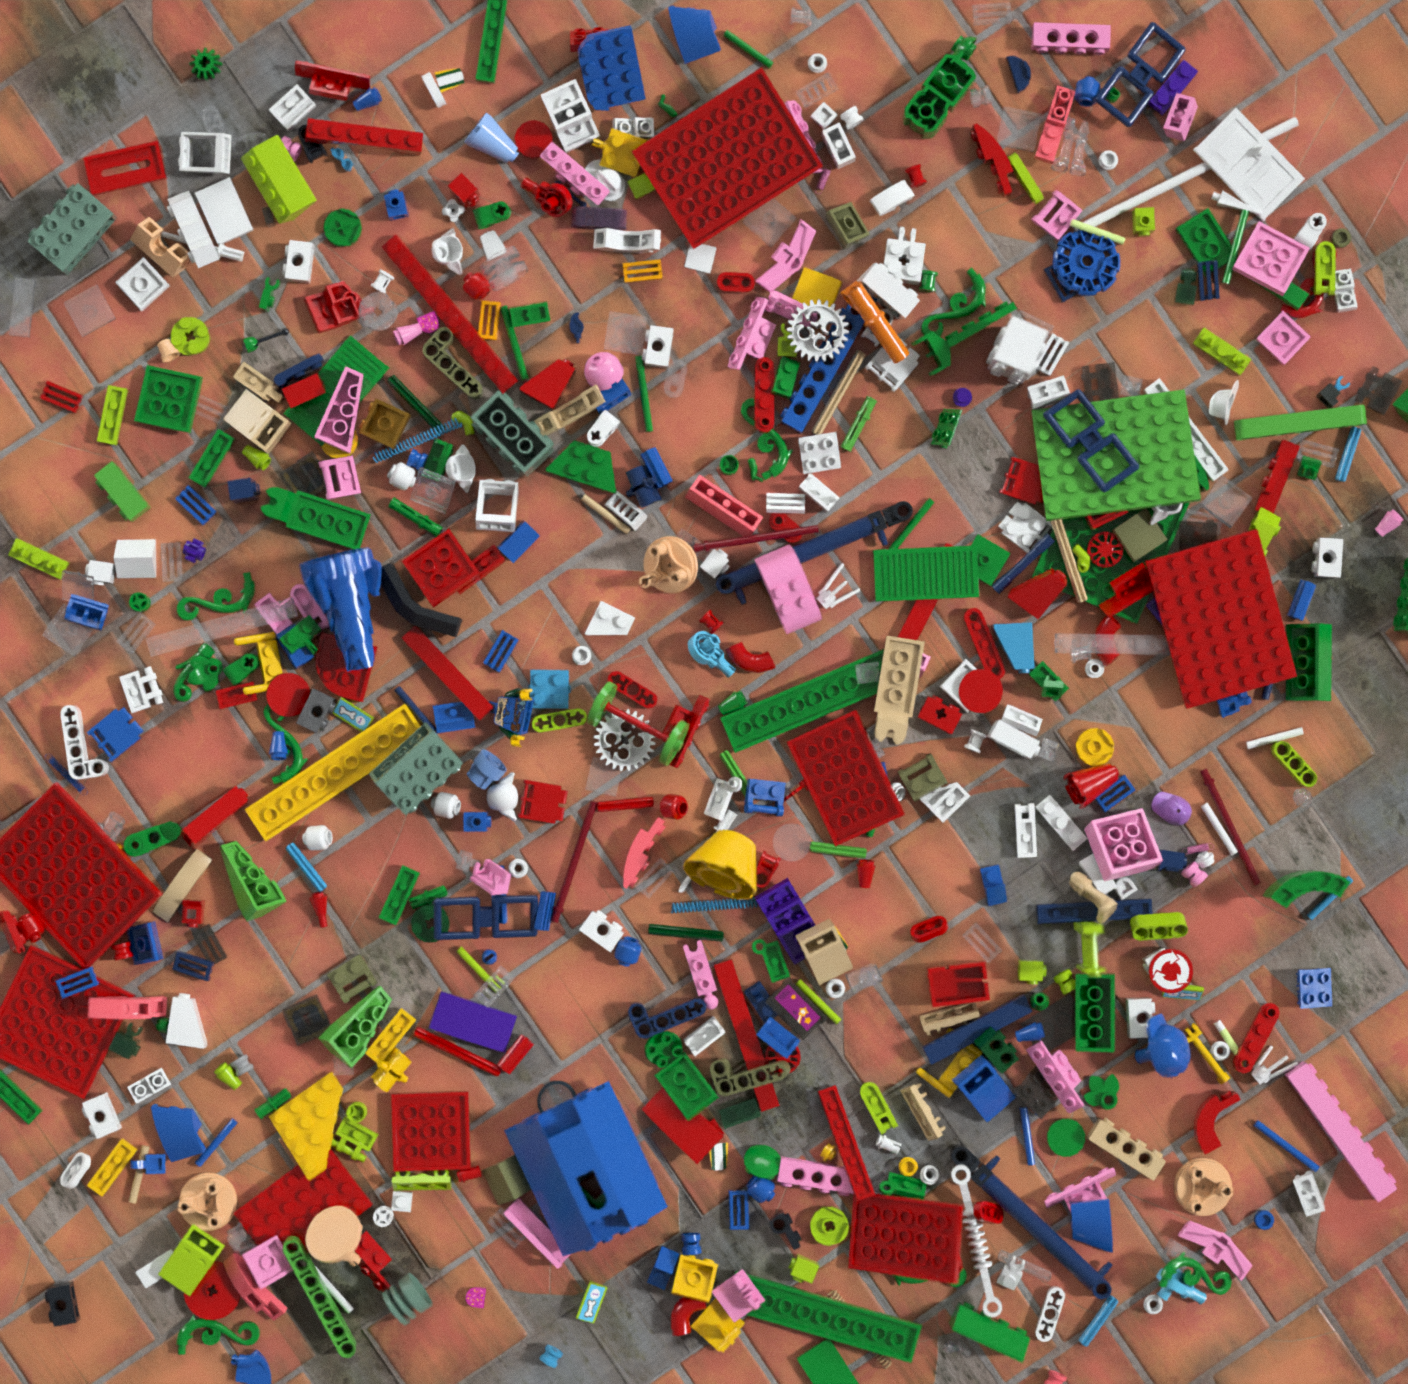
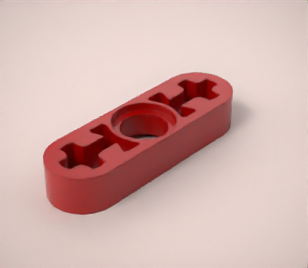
M613 671L609 674L608 682L613 683L611 677H616L617 675H620V680L625 682V679L629 680L624 687V691L620 689L622 685L616 683L617 691L647 709L656 706L658 699L655 693L619 671ZM631 684L638 687V693L633 696L627 692V687ZM642 689L645 690L643 693L645 696H653V704L645 705V699L640 698V701L636 699L641 694Z

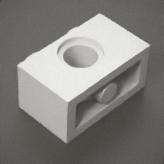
M840 123L822 130L821 136L837 170L855 162L856 156Z
M290 240L289 245H286L285 256L287 257V264L283 265L282 274L287 281L310 284L315 249L313 243ZM297 257L303 259L300 266L293 265V261Z
M650 325V330H646L645 341L648 342L647 349H643L642 360H645V366L668 369L673 328ZM659 342L663 345V348L657 352L652 349V345Z
M1316 539V542L1313 543V553H1316L1315 561L1312 562L1311 568L1314 577L1341 578L1343 539ZM1324 553L1330 555L1331 561L1329 563L1323 561Z
M592 911L579 930L611 952L624 934L622 931L623 927L615 921L613 923L607 921V916L601 911ZM601 924L608 927V933L605 935H601L597 931L598 926Z
M1126 998L1127 1037L1148 1038L1147 1022L1152 1017V1013H1155V1003L1152 1002L1151 998ZM1139 1013H1145L1146 1019L1142 1023L1137 1021Z
M107 1092L82 1103L83 1115L89 1119L91 1124L89 1129L97 1139L122 1128ZM98 1111L104 1114V1121H99L96 1118Z

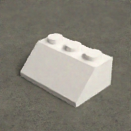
M877 263L872 264L857 281L864 286L869 295L877 299L881 306L890 310L895 318L898 320L906 318L920 301L917 298L918 294L911 288L906 289L902 285L903 281L894 275L892 277L888 273L889 269L882 263H879V265Z

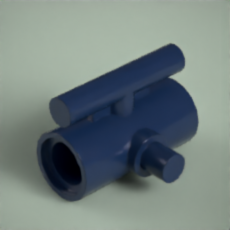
M645 465L626 472L631 485L630 489L626 491V495L628 497L636 496L641 508L662 500L655 485L657 478L655 476L651 477Z

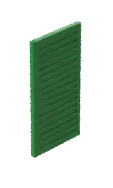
M351 335L318 372L325 386L326 393L293 408L289 406L283 413L319 443L320 446H323L325 443L315 439L314 436L345 366L364 375L359 404L390 369L389 366H386Z
M978 546L873 550L876 602L979 597Z

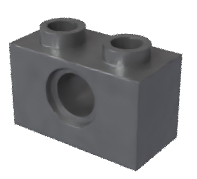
M312 689L296 723L315 733L324 731L328 724L326 718L329 713H333L337 705L334 703L336 699L319 690ZM317 706L323 710L320 717H315L313 714V710Z

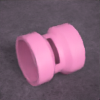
M284 136L281 141L295 162L303 145L298 142L294 143L290 138Z
M1195 861L1190 863L1180 873L1184 878L1189 879L1193 888L1198 886L1208 876L1199 869V865Z

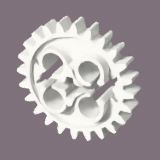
M818 299L815 305L812 300H810V306L803 303V310L797 307L798 314H791L794 321L788 320L792 327L787 328V331L792 333L787 338L794 340L790 343V346H797L794 352L798 353L801 351V358L808 355V361L815 357L816 363H818L819 357H822L824 362H826V356L833 359V352L839 355L838 347L845 348L842 341H848V338L844 335L849 334V330L844 329L849 325L848 322H842L846 316H839L842 310L838 309L835 311V304L828 307L827 300L824 305H821L820 299ZM813 313L819 314L820 320L818 322L811 321L810 324L816 329L821 327L822 333L827 336L829 332L826 330V326L830 323L837 326V329L832 332V336L840 338L834 340V348H832L829 341H826V346L823 349L817 348L816 342L818 340L825 341L826 337L820 333L815 335L814 329L809 326L807 330L810 332V336L806 339L799 336L800 332L804 330V326L796 324L802 322V314H804L807 321H810V316Z
M635 711L633 715H631L640 721H642L644 715H641L639 718L636 717L637 711ZM613 714L612 718L605 716L607 722H599L603 727L596 728L600 734L594 736V738L599 739V742L595 743L594 746H600L596 753L603 754L600 760L606 758V765L612 762L613 769L619 765L620 771L623 770L624 766H627L628 771H630L631 765L638 769V762L644 765L643 758L650 759L647 753L654 752L650 748V745L656 744L651 741V738H654V736L647 732L639 733L638 736L643 738L644 743L641 747H635L633 744L635 736L633 735L628 740V745L622 744L618 747V749L626 748L629 752L628 757L620 759L618 752H615L613 759H611L610 751L604 750V748L612 746L607 743L606 736L609 733H614L617 737L614 743L616 745L622 740L620 738L622 735L626 737L632 732L622 731L621 724L624 722L623 719Z

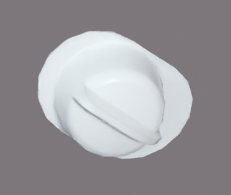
M600 159L590 162L585 170L610 191L604 200L614 201L620 198L625 190V181L618 171L599 165Z
M1239 380L1235 382L1231 390H1219L1210 400L1209 414L1224 419L1225 425H1227Z

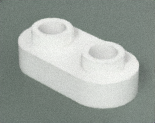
M79 1152L74 1156L61 1175L60 1183L63 1187L72 1189L78 1185L91 1165L89 1155Z

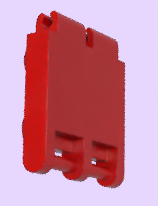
M1011 456V464L1008 473H1005L1004 477L1006 479L999 493L1036 505V502L1043 504L1039 465ZM1015 462H1016V466H1015V469H1014V472H1013V475H1012L1011 473H1012L1014 464H1015ZM1009 479H1011L1010 484L1008 486V490L1006 491Z
M524 779L525 788L523 797L521 796L520 799L522 800V805L518 818L553 824L556 823V820L563 821L565 808L558 806L559 803L566 804L568 791L561 790L562 786ZM529 784H531L530 792H529V798H528V797H527L528 787H529ZM526 801H527L528 804H527V810H526V815H525V814H524V810H525V804H526Z
M8 910L0 911V925L14 954L25 952L23 945L26 944L23 934L17 930L18 921L15 915H11Z

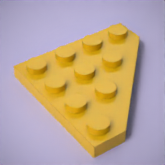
M330 1072L268 1116L308 1180H312L326 1170L328 1163L327 1158L331 1149L334 1125L337 1121L338 1106L343 1093V1087L333 1072Z

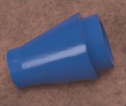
M376 87L369 88L353 101V105L357 111L379 105L382 97Z
M276 731L272 733L269 751L271 760H286L288 751L284 732Z
M1034 1022L1015 1031L1018 1042L1038 1041L1045 1037L1041 1022Z

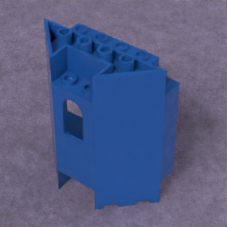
M609 1081L597 1087L584 1090L573 1098L544 1112L531 1115L523 1119L522 1122L504 1130L562 1256L582 1250L587 1252L595 1248L598 1242L606 1243L612 1240V1236L617 1233L623 1235L631 1231L630 1227L633 1229L648 1223L649 1218L668 1207L635 1132ZM591 1170H594L607 1199L606 1205L599 1210L592 1209L588 1205L576 1177Z

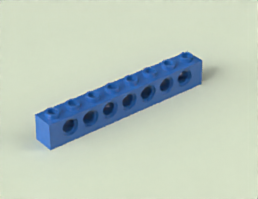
M871 296V298L873 299V301H874L875 304H876L877 299L874 298L873 296ZM847 305L846 309L842 307V311L839 316L845 315L846 318L842 322H848L852 327L849 334L844 335L848 338V341H842L845 348H838L839 355L835 352L832 353L833 363L830 365H825L822 362V357H819L818 363H816L815 357L812 359L808 366L811 368L809 374H804L799 382L802 385L798 392L794 391L790 398L792 404L789 409L785 407L780 415L783 418L781 423L799 434L803 432L864 325L863 318L860 314L853 315L849 305ZM832 324L828 331L830 337L827 341L830 342L831 346L833 340L840 338L832 336V332L837 329V326ZM825 341L821 343L819 349H823L826 346ZM816 372L821 373L823 380L820 382L815 381L813 374ZM811 389L814 392V396L806 398L803 395V391ZM795 406H802L805 412L802 415L795 414Z

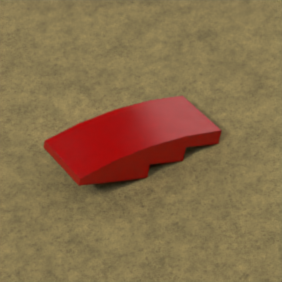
M663 1087L642 1108L644 1113L696 1164L724 1137L701 1113L688 1121Z

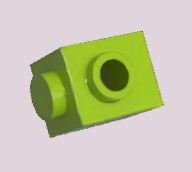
M1154 207L1135 208L1132 211L1133 234H1138L1139 237H1148L1150 233L1155 231Z
M1018 960V980L1026 981V984L1036 985L1038 981H1043V977H1046L1047 968L1046 965H1043V961Z
M797 1254L796 1258L792 1257L788 1268L791 1269L790 1274L793 1275L794 1280L801 1283L807 1281L812 1284L818 1271L819 1263Z

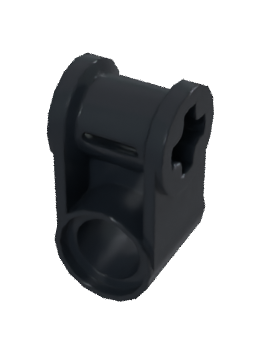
M303 125L298 130V136L307 158L312 164L314 160L322 156L327 157L328 154L323 144L305 142L303 133L306 131L307 125Z

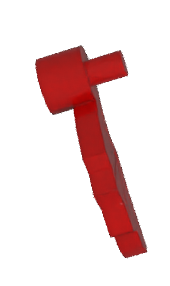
M804 779L798 783L800 786L784 797V802L802 788H805L807 791L809 790Z

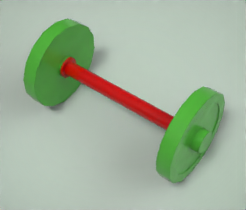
M610 681L607 682L593 702L587 717V723L596 727L606 712H610L665 742L659 762L668 766L677 752L680 751L687 735L689 724L681 720L670 736L611 705L617 691V685Z

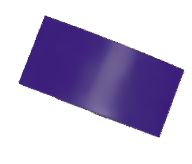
M787 877L755 896V899L795 965L806 958L795 935L815 926V923Z
M441 991L428 1028L505 1053L517 1016Z

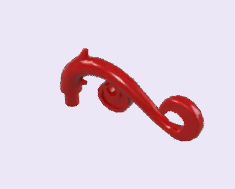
M1314 249V251H1313V256H1312V261H1313V268H1314V273H1315V249ZM1307 278L1300 285V288L1309 293V296L1314 293L1310 288H1314L1315 279ZM1324 293L1315 295L1310 304L1304 307L1301 306L1298 311L1285 304L1282 305L1280 311H1284L1289 314L1288 316L1294 318H1305L1315 313H1320L1322 310L1319 307Z

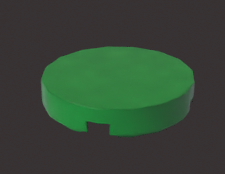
M342 208L332 211L324 221L325 236L335 246H351L361 236V221L351 210Z
M1058 1119L1049 1126L1047 1142L1050 1149L1057 1155L1071 1157L1083 1148L1085 1132L1082 1126L1073 1119Z

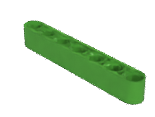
M1355 405L1241 419L1234 421L1236 440H1247L1366 425L1367 420L1365 405Z
M289 1236L283 1246V1252L338 1353L344 1358L352 1357L356 1350L355 1338L303 1243L298 1237ZM289 1243H295L297 1245V1249L290 1250L287 1247V1245ZM304 1260L307 1265L300 1267L296 1262ZM309 1276L314 1277L316 1282L309 1284L306 1278ZM321 1293L325 1296V1299L317 1300L315 1295ZM326 1310L333 1311L334 1315L332 1317L325 1316L324 1312ZM341 1327L343 1332L337 1334L333 1331V1328ZM348 1343L352 1346V1349L345 1350L342 1345Z

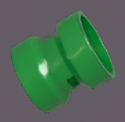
M732 455L724 456L720 461L721 472L727 476L737 472L739 467L737 458Z

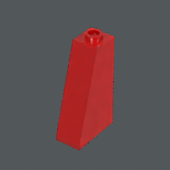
M233 787L183 828L180 836L194 850L248 803V794L243 788Z

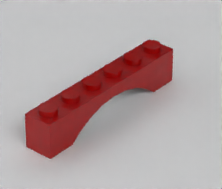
M308 118L305 142L367 146L400 154L420 156L423 133Z

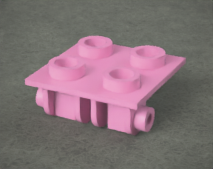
M743 1269L712 1290V1293L733 1322H736L751 1310H756L765 1301Z

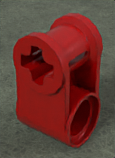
M763 851L757 863L756 876L758 874L765 875L766 882L763 885H759L756 882V887L763 888L769 884L772 875L780 863V857H773L767 854V851Z

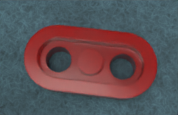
M723 272L717 278V286L723 292L749 293L755 286V279L749 273ZM726 279L730 281L728 286L723 285V281ZM744 280L749 282L747 287L742 285Z
M772 513L769 518V525L775 532L800 528L785 513ZM777 517L782 519L781 524L775 523ZM802 535L783 539L788 543H797L802 538Z
M935 916L912 926L910 934L913 941L922 943L946 933L948 923L945 917Z
M979 1201L974 1205L973 1214L978 1221L989 1224H1000L1003 1221L1004 1213L1000 1205L987 1201Z

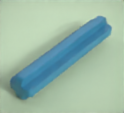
M1351 427L1335 476V480L1339 482L1346 481L1362 431L1358 427Z
M289 844L286 847V851L317 891H323L327 884L296 844Z
M1110 1295L1079 1338V1342L1087 1347L1118 1304V1300L1114 1296Z

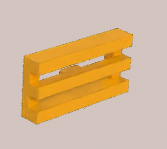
M661 259L623 263L625 283L663 279ZM657 265L655 268L627 270V268ZM658 272V275L628 278V275Z
M481 300L478 333L485 340L497 341L501 302ZM485 305H489L486 335H482ZM493 306H496L493 336H491L490 328L492 319V309Z

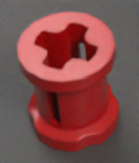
M921 164L914 165L905 170V173L909 175L912 189L927 183L921 172Z
M711 609L698 621L703 623L710 630L711 634L716 632L723 624L722 621H719L712 614Z

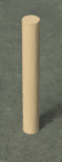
M586 494L581 499L582 502L626 535L631 530L630 527Z
M142 1145L139 1160H145V1154H148L149 1146ZM136 1169L128 1201L130 1203H136L144 1169Z

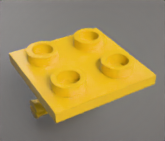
M715 1298L708 1305L707 1309L692 1323L691 1327L716 1350L724 1353L730 1344L733 1345L735 1343L734 1340L741 1333L739 1329L745 1322L742 1319L733 1322L717 1298Z

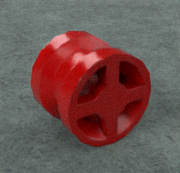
M130 941L111 946L115 952L114 961L133 957V952L130 951Z

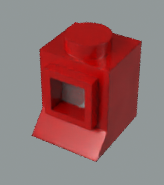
M182 900V923H186V927H198V924H203L205 900Z

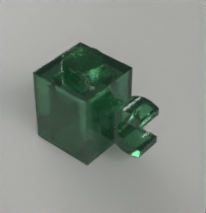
M133 1022L127 1026L126 1033L121 1030L116 1033L108 1048L128 1060L133 1056L136 1057L141 1049V1046H139L141 1040L134 1036L140 1035L143 1027H139L138 1031L134 1032L132 1030Z

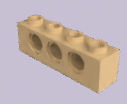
M1098 1118L1086 1138L1154 1181L1166 1163L1162 1158L1163 1154L1155 1149L1152 1151L1145 1148L1147 1144L1138 1138L1134 1141L1130 1138L1131 1134L1122 1128L1120 1130L1113 1127L1114 1123L1107 1118H1104V1120ZM1115 1133V1140L1107 1142V1134ZM1125 1143H1131L1132 1145L1129 1152H1123L1122 1150ZM1142 1153L1148 1155V1159L1144 1163L1139 1162V1156Z

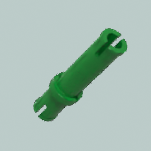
M396 497L388 505V508L396 511L418 525L419 529H424L435 537L443 529L442 526L430 520L429 516L422 515Z

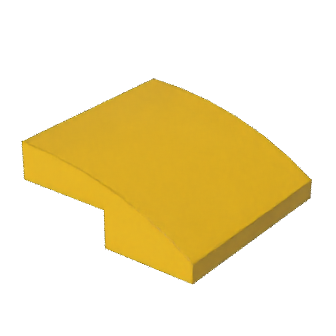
M804 267L792 299L802 304L805 303L807 306H810V300L813 301L814 305L817 304L818 299H820L821 305H824L827 300L828 307H831L835 303L842 281Z

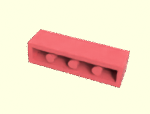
M700 474L685 496L686 499L743 537L751 536L763 519L761 515Z

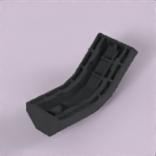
M388 563L381 567V586L398 614L414 626L457 637L462 623L461 618L421 607L412 599L394 565Z

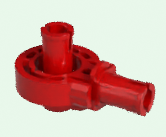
M527 177L521 183V188L532 193L536 199L535 201L541 204V209L552 217L563 216L573 205L570 192L559 183L548 184L544 181L538 184Z

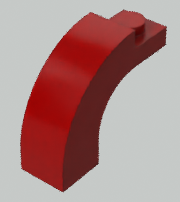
M1227 1091L1221 1094L1220 1099H1218L1217 1095L1212 1094L1203 1101L1197 1110L1194 1119V1135L1200 1150L1205 1155L1222 1146L1215 1133L1214 1123L1217 1115L1222 1110L1241 1100L1235 1091Z

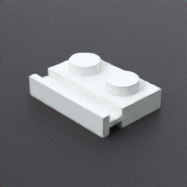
M296 84L269 111L289 132L316 107V104Z

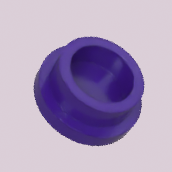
M959 388L953 394V401L959 407L968 406L972 400V394L966 388Z

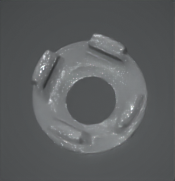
M241 1222L236 1227L227 1230V1240L238 1255L244 1254L256 1247L255 1244H251L254 1240L249 1233L246 1234L244 1232Z

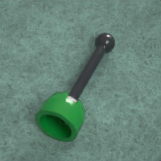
M283 328L280 332L258 340L254 337H247L243 341L248 353H251L258 348L259 343L281 335L286 336L289 334V330Z

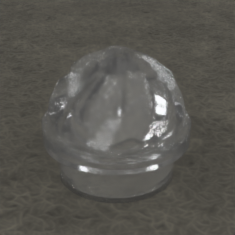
M1304 788L1295 790L1293 794L1295 804L1301 808L1306 807L1313 800L1311 792Z

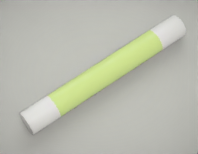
M1221 1020L1214 1023L1215 1027L1235 1056L1239 1050L1238 1046ZM1243 1060L1242 1066L1246 1067L1247 1062Z

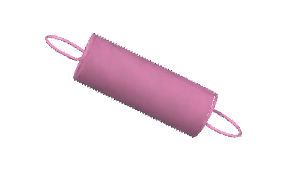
M825 167L817 184V188L822 191L830 174V170L825 169Z
M1212 843L1187 847L1188 854L1212 850L1207 845Z

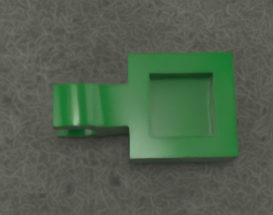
M270 277L265 279V289H263L259 308L266 312L273 308L275 303L273 291L280 287V280L278 279L276 284L271 286L269 284Z

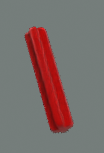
M653 797L604 801L598 802L597 808L598 812L648 808L654 806Z

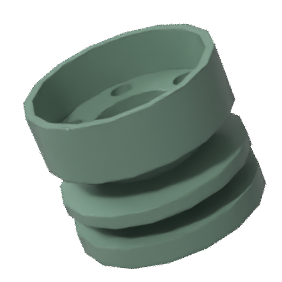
M411 1273L398 1280L401 1290L395 1285H391L390 1291L385 1290L382 1292L389 1311L403 1325L409 1324L410 1318L412 1320L416 1318L414 1308L418 1312L424 1313L433 1306L427 1291Z

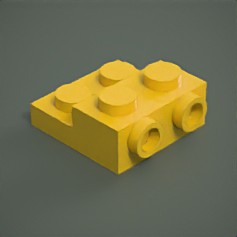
M680 1255L671 1294L709 1303L718 1264H715L710 1259H695L694 1255Z

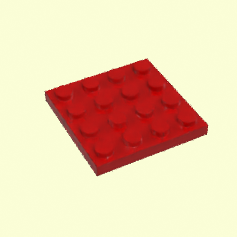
M469 1091L391 1094L393 1172L471 1169Z

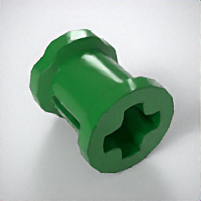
M922 270V284L919 287V291L936 292L934 286L938 272Z

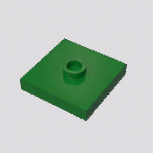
M977 534L970 546H978V577L982 582L992 586L1011 553Z

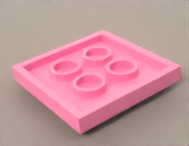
M1259 221L1232 270L1284 296L1310 248Z

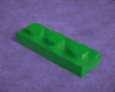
M218 429L189 478L207 488L236 439Z
M402 865L379 915L380 919L397 925L420 872Z

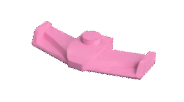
M800 219L790 245L788 246L784 242L780 244L771 256L777 263L756 279L755 282L768 292H771L792 274L798 272L804 264L803 261L816 230Z
M1188 1221L1178 1233V1236L1205 1246L1201 1253L1218 1264L1223 1259L1241 1281L1253 1266L1231 1241V1238L1223 1232Z

